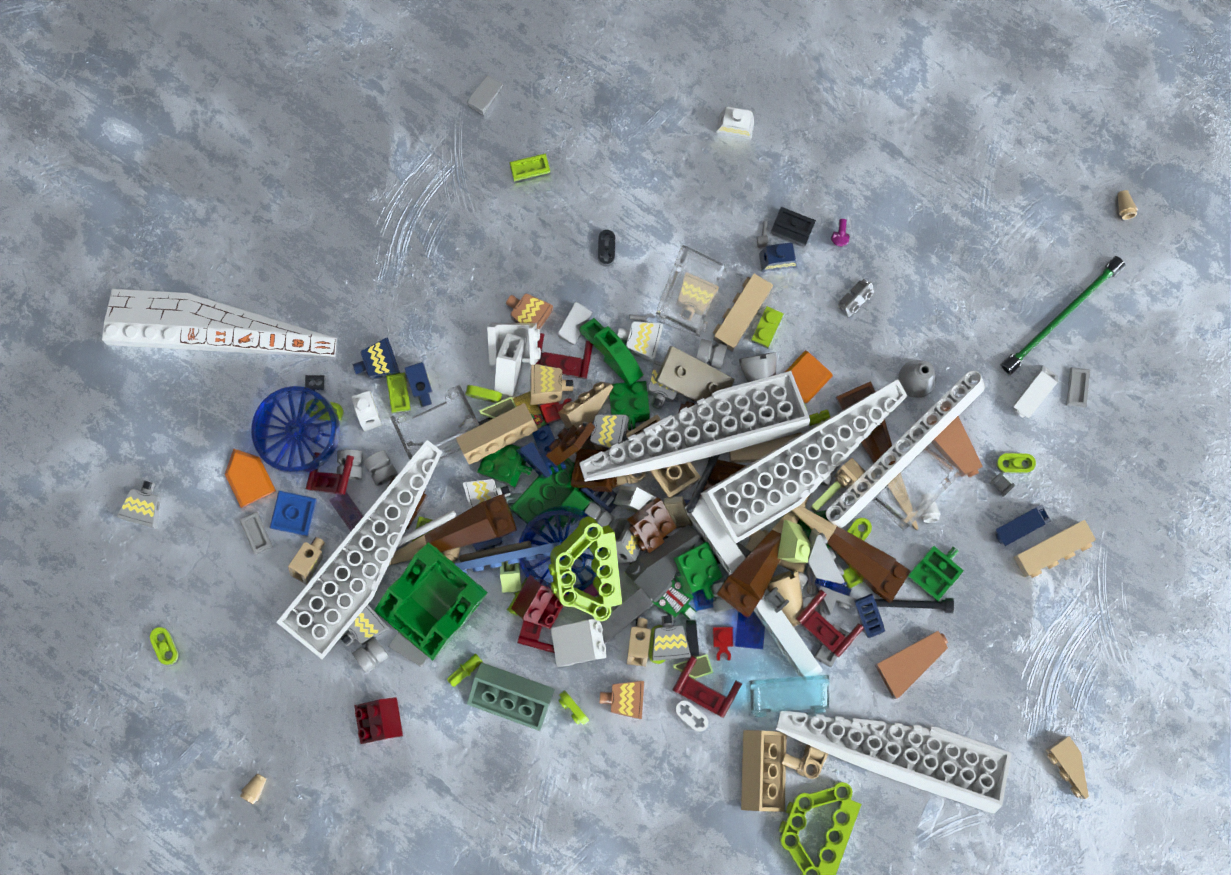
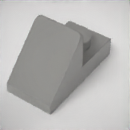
M823 586L818 587V592L823 590L827 594L822 602L828 615H831L836 602L839 607L849 610V607H855L854 600L857 599Z

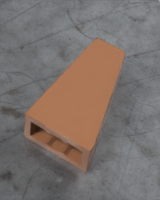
M958 416L931 441L934 447L961 477L968 475L970 478L978 474V470L983 467ZM932 421L930 425L935 424L937 421Z
M936 631L875 664L893 699L899 698L948 649L946 645L948 641L943 633L940 634L939 631Z

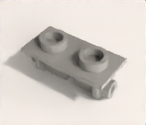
M865 279L859 280L851 289V292L855 295L852 296L847 293L839 301V309L842 311L845 309L848 318L853 313H856L866 300L872 297L874 292L872 282L868 283Z

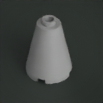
M776 352L739 359V364L747 382L776 375Z
M913 360L901 368L899 382L908 396L925 397L933 391L936 385V373L930 362Z

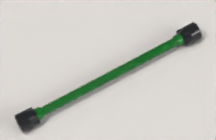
M1114 256L1105 265L1106 268L1103 274L1092 282L1086 290L1074 299L1021 351L1015 355L1011 354L1000 364L1001 368L1007 374L1012 375L1021 366V361L1025 355L1034 349L1107 278L1115 277L1126 267L1124 261L1120 257Z

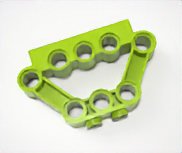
M585 517L563 543L555 546L550 553L551 564L548 567L550 575L553 576L551 590L564 606H573L592 615L597 621H605L611 615V607L622 604L615 532L609 525L601 527L594 518ZM590 527H594L592 531L587 532ZM588 547L594 555L591 568L596 573L593 586L598 591L597 597L573 587L576 576L572 572L571 566ZM603 547L602 551L597 552L599 548ZM566 555L563 560H559L560 557ZM568 573L565 578H562L564 574ZM570 591L567 596H564L566 592Z
M838 782L830 788L813 793H799L794 797L793 802L789 801L785 811L788 814L786 821L782 820L778 830L781 832L779 842L789 852L801 872L800 875H806L810 869H814L816 875L837 874L862 805L851 800L853 791L849 784ZM841 786L846 789V795L843 798L837 795V789ZM802 797H806L809 801L808 806L804 809L799 806V800ZM840 801L838 808L831 813L832 825L824 832L825 844L817 851L819 860L815 867L801 845L798 836L800 830L806 826V813L812 808ZM839 812L845 814L846 818L843 823H838L836 820V815ZM795 816H799L802 820V824L799 827L792 825V819ZM835 830L838 832L839 838L837 841L832 842L829 839V834ZM788 835H793L795 838L792 846H787L785 843V838ZM829 849L832 857L830 860L825 861L822 858V853L824 850Z

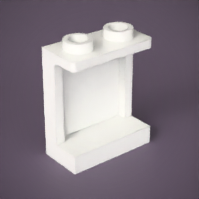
M491 323L487 327L489 365H496L497 356L506 334L525 337L522 362H530L531 365H535L538 359H540L541 350L537 344V341L540 339V330L537 329V323Z
M586 620L551 628L557 667L606 658V646L603 641V628L600 621Z

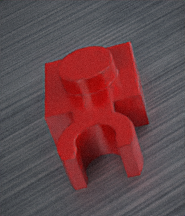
M571 398L565 399L562 404L554 402L540 405L539 409L546 425L562 420L558 412L564 409V405L572 401Z
M713 627V647H719V651L716 654L717 661H720L722 653L727 655V661L731 660V653L728 647H733V627Z

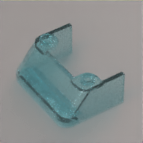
M829 675L750 680L746 683L748 715L755 714V717H767V713L807 709L814 710V713H826V709L830 708Z

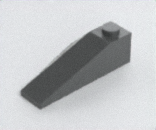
M689 524L665 539L664 543L651 553L645 552L625 570V573L656 603L670 589L672 585L671 580L675 573H679L674 557L694 548L700 535Z

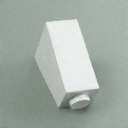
M506 334L497 356L494 391L513 396L518 384L525 337Z
M1043 365L1015 402V412L1023 418L1025 416L1030 418L1057 384L1059 376Z

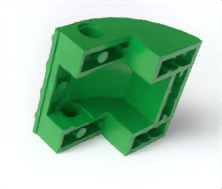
M428 542L414 555L402 576L387 589L374 611L433 661L468 621L488 592Z

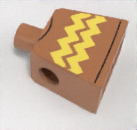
M527 293L524 294L521 300L511 295L506 301V305L514 309L510 316L515 323H537V329L539 330L553 312V305Z
M644 681L612 684V692H600L599 704H611V713L642 719Z

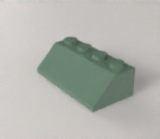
M481 662L473 681L467 705L540 731L555 689Z

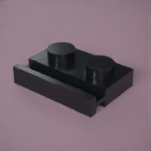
M781 207L770 233L806 246L816 220Z

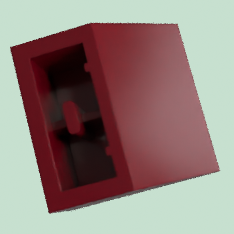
M529 575L511 609L523 620L551 629L564 605L558 600L555 593L553 594L550 583Z
M397 697L354 705L360 744L403 736Z

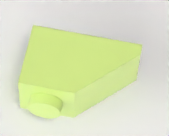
M784 520L778 558L790 563H808L810 541L799 524Z
M508 561L501 562L502 593L521 591L520 563L508 565Z

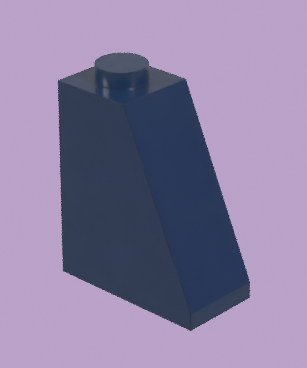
M1040 505L997 528L995 535L1000 544L1007 546L1051 522V519L1043 505Z

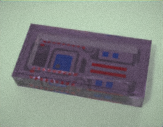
M347 491L345 495L338 494L329 500L350 532L364 517Z

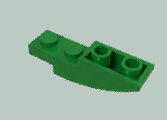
M593 318L580 327V332L605 356L604 362L629 386L643 377L644 374L635 358L609 326L604 328Z

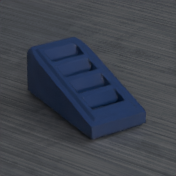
M534 442L516 450L543 480L550 477L551 474Z
M579 488L583 494L609 513L617 506L614 504L617 494L613 490L612 492H607L608 494L601 501L600 498L604 492H598L595 496V491L592 489L589 491L587 488ZM611 496L614 497L611 503L607 506L606 502L609 500V498Z
M871 593L854 600L860 623L864 627L863 632L867 638L885 632L873 594ZM871 603V605L865 608H861L862 606Z

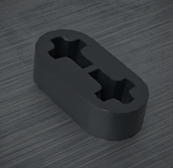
M607 229L599 234L598 261L602 266H610L615 260V234ZM605 235H609V238H612V240H609V246H605V240L602 239L605 238ZM605 250H608V255L612 257L608 261H604V258H601V256L605 255Z
M686 620L687 643L690 655L699 657L696 620Z

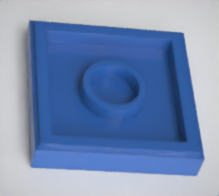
M278 491L270 529L308 537L317 499Z

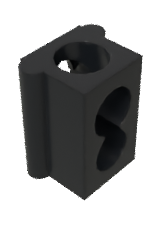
M305 375V390H326L325 375ZM312 380L316 383L318 381H322V384H314L313 386L309 385V382Z

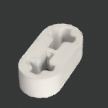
M681 701L677 704L676 714L693 730L701 732L707 728L708 719L690 702ZM681 705L689 706L688 711L692 714L690 717L686 713L680 714L681 709L679 707ZM695 716L697 719L703 718L704 721L702 723L704 727L699 726L696 728L694 726L696 722L692 717Z

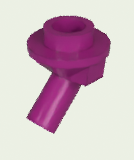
M839 219L838 232H833L831 240L836 246L842 247L849 243L850 236L846 233L847 219Z

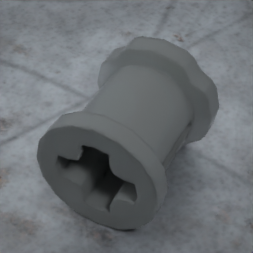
M1001 471L989 484L994 485L1001 492V496L1004 497L1015 484H1011Z
M774 587L763 598L765 601L768 600L775 608L774 611L776 613L789 603V600H785L778 592L777 587Z

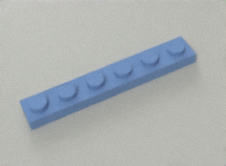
M560 542L456 563L455 565L465 573H467V569H472L473 572L484 570V566L490 565V568L502 566L501 562L508 561V565L520 563V558H526V561L538 559L537 555L544 554V557H548L552 549L561 544Z

